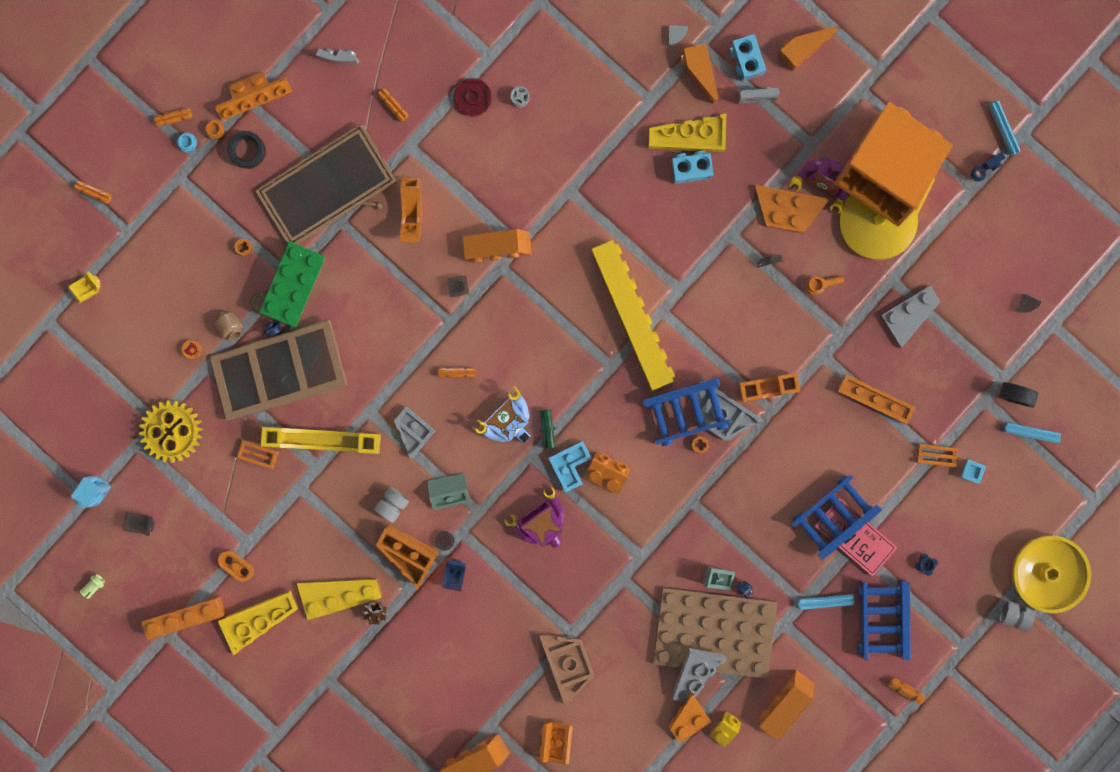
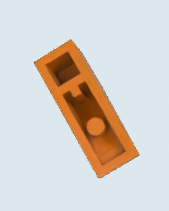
M834 26L794 37L791 41L787 39L780 45L781 50L778 55L794 71L827 42L839 28Z
M707 44L684 48L682 55H680L682 66L686 67L687 73L709 100L716 104L719 98Z

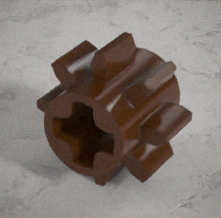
M371 601L369 606H364L363 619H368L369 624L379 625L382 620H386L387 607H383L381 602Z

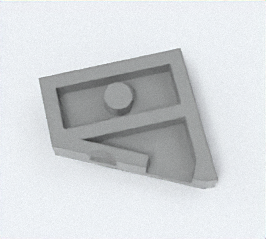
M407 406L394 420L411 459L416 456L436 432L434 428Z

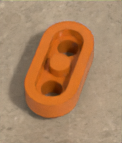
M228 550L220 554L218 558L219 566L236 580L246 582L253 577V566L237 553ZM227 557L232 558V563L226 561ZM243 568L247 569V575L242 574Z

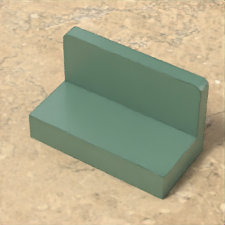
M464 473L427 482L433 510L471 502Z

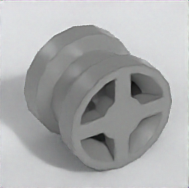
M522 86L515 87L511 92V103L517 108L525 107L529 102V91Z

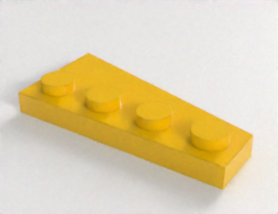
M720 114V116L704 117L701 120L684 121V123L680 124L673 123L649 128L648 149L725 152L726 114Z
M377 579L297 583L307 620L382 598Z
M288 591L219 619L218 623L233 656L260 635L266 633L271 627L295 612L298 606L291 591Z

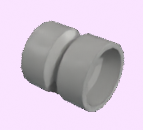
M390 486L384 494L385 499L379 500L374 510L394 523L400 515L399 509L403 510L410 500Z
M1006 600L1000 610L999 623L1008 627L1015 625V629L1028 632L1034 622L1035 610L1024 605L1019 607L1018 603Z

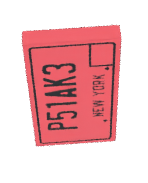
M840 497L837 498L854 518L857 517L859 520L862 517ZM831 505L825 514L839 530L842 529L844 532L849 528L848 522ZM819 519L814 527L830 541L835 540L833 538L834 535ZM868 522L838 548L873 577L898 547Z

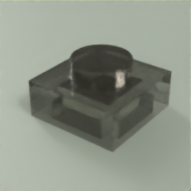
M466 275L447 278L451 298L470 295Z

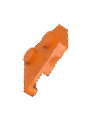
M692 692L687 695L688 700L683 707L679 708L676 717L672 719L668 726L679 743L712 722Z

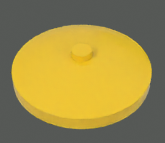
M852 195L845 202L840 215V231L845 243L853 252L870 260H886L902 253L911 244L918 227L916 209L897 227Z
M1046 535L1029 541L1017 553L1012 566V581L1019 597L1030 607L1045 613H1061L1072 609L1085 597L1091 582V567L1087 556L1077 544L1063 537Z

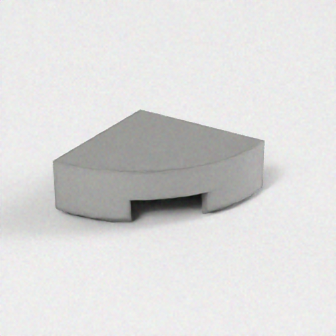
M669 25L668 46L676 45L682 41L687 34L688 26Z

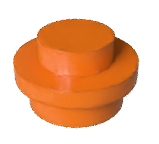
M211 120L206 124L205 132L209 138L219 139L224 135L225 128L220 121Z

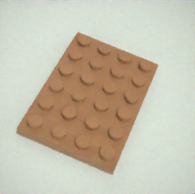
M662 587L653 664L682 668L688 649L691 648L726 655L727 660L724 664L718 666L716 669L717 673L768 679L777 602Z

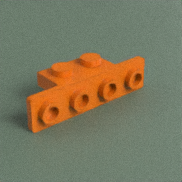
M264 71L228 85L232 99L216 105L215 108L221 119L226 120L292 92V88L286 77L268 83Z

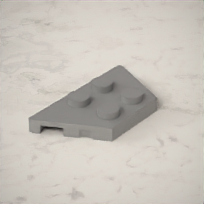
M702 378L699 380V383L706 382ZM717 389L716 394L724 420L731 419L732 422L728 424V428L717 431L715 427L708 430L723 440L728 441L762 421L760 417ZM705 390L698 392L699 396L697 398L705 425L717 423L709 394Z

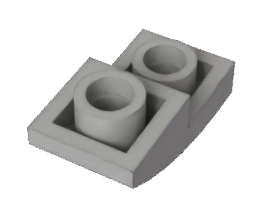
M319 48L316 53L319 60L331 64L352 66L359 63L356 53L348 49L345 51L339 49L337 56L334 51L325 48V50Z

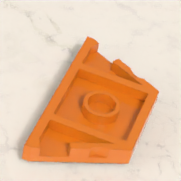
M759 185L755 186L765 226L803 234L828 202V198Z

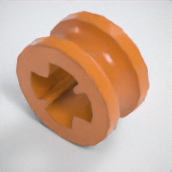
M239 239L235 243L234 248L237 254L248 256L253 250V245L247 239ZM244 242H246V246L249 247L248 251L244 250L243 253H241L239 245H243Z
M699 436L692 441L691 446L694 452L702 454L708 450L709 442L705 437ZM697 440H702V443L706 445L705 448L702 447L703 450L701 451L698 447H695V442L698 443Z

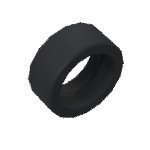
M241 131L230 138L227 152L230 159L237 166L244 169H252L263 162L266 156V147L263 140L257 134L251 131ZM243 139L253 140L258 147L256 157L250 161H243L236 154V146Z
M1003 382L999 397L1004 400L1032 408L1035 407L1039 395L1035 390L1008 382Z

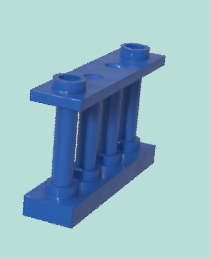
M719 378L643 400L645 407L650 406L651 410L653 409L662 439L656 440V444L661 443L663 447L673 444L672 440L715 427L717 431L728 428V424L732 420H724L716 394L717 386L721 385ZM703 390L709 394L717 423L707 426L705 425L697 398L699 396L698 392ZM686 395L691 401L698 428L687 431L679 404L680 397ZM669 401V404L672 405L680 431L679 434L672 436L668 434L661 411V403Z
M844 475L836 482L838 484L836 488L805 514L800 512L792 519L794 521L792 527L795 528L800 525L819 547L818 550L820 552L817 556L822 561L882 511L877 504L874 507L868 505L849 483L854 478L852 475L848 478ZM842 488L847 491L863 510L862 513L864 515L859 520L857 517L854 518L835 496ZM829 500L848 522L849 528L844 532L842 529L839 530L820 508L826 501ZM813 512L834 535L833 538L835 540L830 544L824 542L805 520Z
M898 580V585L895 587L867 588V582L860 581V586H857V597H860V643L857 646L858 655H861L863 660H868V653H896L902 660H911L910 582ZM867 595H896L898 597V605L895 607H868ZM896 614L898 616V624L896 626H868V615ZM868 634H896L897 636L899 635V643H896V645H868Z

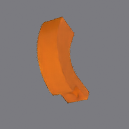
M402 178L400 187L402 204L400 242H420L422 236L421 178Z

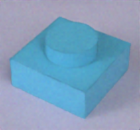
M966 459L960 477L980 484L986 466Z

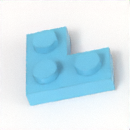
M583 441L549 458L565 492L583 484L575 469V466L591 459Z

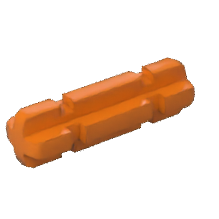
M382 89L378 93V97L384 101V104L394 115L396 114L400 122L408 118V114L404 109L402 110L401 106L390 96L386 89Z
M189 108L181 109V111L165 113L164 116L157 115L154 117V122L157 127L164 126L165 123L172 124L180 122L182 119L188 120L192 118V112Z
M79 180L74 185L76 191L96 200L100 199L105 204H109L112 198L110 194L88 184L86 185V183Z
M438 368V377L475 378V369Z
M895 677L890 680L888 684L893 690L897 689L898 693L910 700L913 699L917 704L923 703L925 699L923 693L919 691L917 693L916 689L904 682L900 683L901 681Z

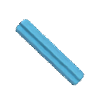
M992 102L989 104V109L1009 155L1019 153L1020 148L1000 102Z
M1005 423L1003 428L1005 433L1052 443H1059L1061 440L1060 433L1023 425Z
M852 594L798 599L797 601L799 610L855 604V598Z

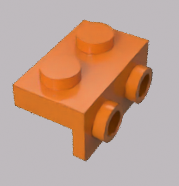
M596 452L584 478L618 495L628 477L630 468L622 462L611 459L606 454Z
M555 721L544 723L541 729L540 762L550 761L564 765L569 764L573 725Z

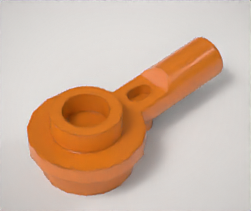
M842 275L828 279L812 276L806 282V289L810 294L818 295L827 286L844 283V278Z

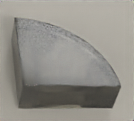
M779 254L756 261L757 268L783 262V258Z
M1023 294L1015 312H1031L1038 308L1042 302L1027 294Z

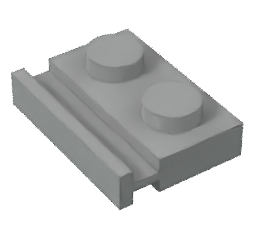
M779 88L744 89L737 96L738 104L776 101L779 96Z

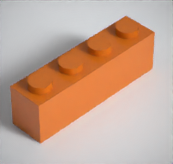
M221 596L149 618L141 623L148 641L221 618L226 615Z

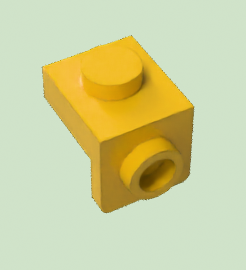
M87 272L85 277L68 286V290L76 301L81 304L99 293L101 283L96 275Z
M726 712L709 736L725 747L738 734L741 722L735 716Z

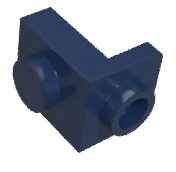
M457 559L447 560L442 588L462 591L466 571L465 563Z

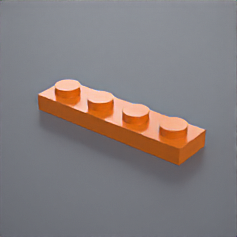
M847 374L844 375L837 392L908 425L916 408Z

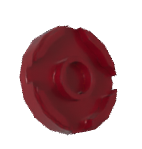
M469 78L463 80L456 87L454 101L461 113L466 116L476 117L488 110L491 105L492 96L490 88L480 79Z

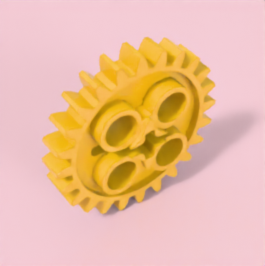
M167 400L166 406L163 402H159V408L153 405V412L146 411L149 417H142V420L146 423L139 425V427L144 429L139 435L145 437L140 442L147 443L144 450L151 449L150 456L156 453V460L163 456V462H167L170 458L171 463L176 461V457L179 461H183V455L189 458L190 454L188 451L196 452L193 446H200V443L196 440L203 438V436L198 434L203 428L197 426L202 421L195 420L198 413L191 414L192 407L186 410V403L181 404L179 407V401H175L172 405L171 400ZM169 413H172L174 416L172 423H169L166 419ZM182 418L183 421L176 426V424L179 422V419ZM184 425L188 427V434L186 436L181 433V428ZM157 427L161 430V435L158 438L154 435V430ZM169 428H174L172 430L174 435H168L170 433ZM166 437L163 444L160 445V441ZM170 440H173L176 443V447L174 450H171L168 447V443Z

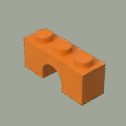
M797 373L737 383L741 402L801 392Z

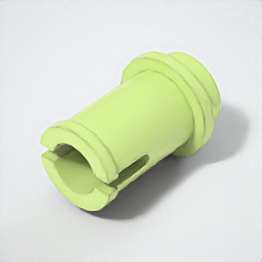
M98 574L91 576V580L80 590L82 596H86L87 599H90L99 588L104 586L105 580Z

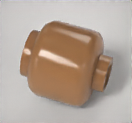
M233 312L220 313L214 324L215 329L224 340L233 341L242 334L243 324Z

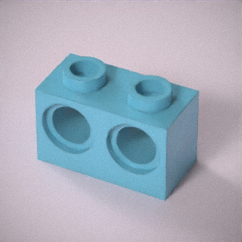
M755 34L732 41L729 52L731 58H735L737 76H741L742 81L764 75L766 67ZM746 46L748 53L740 52L739 47ZM745 64H752L754 71H747Z
M698 151L694 152L692 156L678 154L671 160L674 184L712 179L714 176L711 153ZM698 161L705 162L706 169L700 170L696 163ZM685 164L688 170L684 173L680 172L677 166Z
M97 476L84 477L71 497L82 508L98 506L111 488V485Z

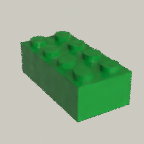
M289 241L259 312L296 327L326 256Z

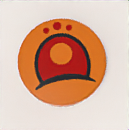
M188 340L182 345V354L188 359H197L202 353V346L197 341Z

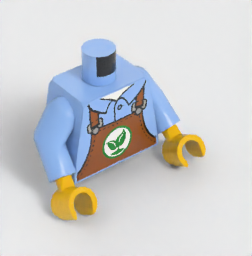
M513 386L515 389L513 394L506 391L509 399L485 423L477 420L481 424L480 427H472L477 433H481L490 440L506 442L507 440L510 442L516 437L522 444L531 437L524 429L529 423L527 421L530 416L528 406L516 386Z

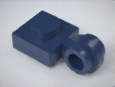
M1000 152L982 165L974 167L970 172L971 179L975 182H980L985 179L987 170L991 169L994 171L1002 165L1001 161L1005 159L1003 153ZM976 171L980 172V177L976 175Z

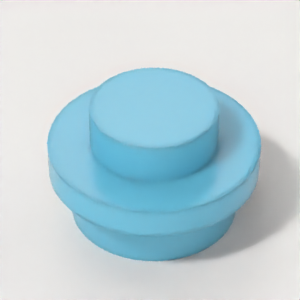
M183 133L179 136L177 144L182 151L191 152L196 148L197 140L191 133Z

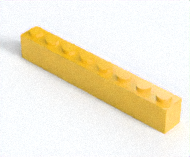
M611 240L591 249L651 391L673 382L675 374L671 366L667 367L666 353L657 344L660 340L656 331L652 332L650 325L652 321L649 314H645L642 309L645 305L641 296L637 297L635 293L637 286L633 278L629 279L627 272L630 270L626 261L622 262L620 258L622 251L619 244H614V241Z

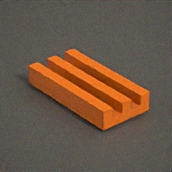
M242 440L236 458L274 470L279 451ZM247 445L271 453L273 457L246 449L244 446ZM242 452L269 460L271 463L267 464L242 456Z
M919 444L917 463L956 467L958 448ZM922 449L952 451V455L922 452ZM922 456L951 459V463L922 460L921 458Z

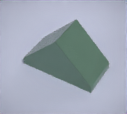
M706 565L702 584L707 588L731 590L735 572Z

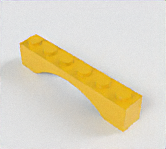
M262 427V447L380 453L381 434Z

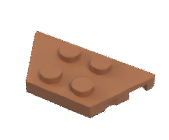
M539 635L564 705L567 706L584 689L585 685L595 677L583 641L579 638Z

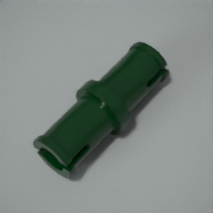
M552 410L539 411L542 426L540 432L543 435V448H556Z

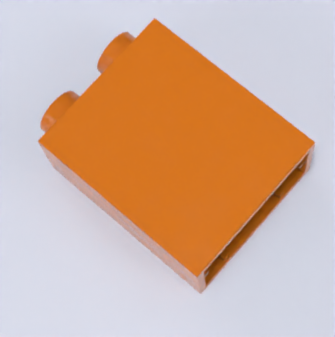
M888 102L866 131L834 184L899 227L918 206L953 145L945 140L937 130L929 129L911 117V114L906 109Z

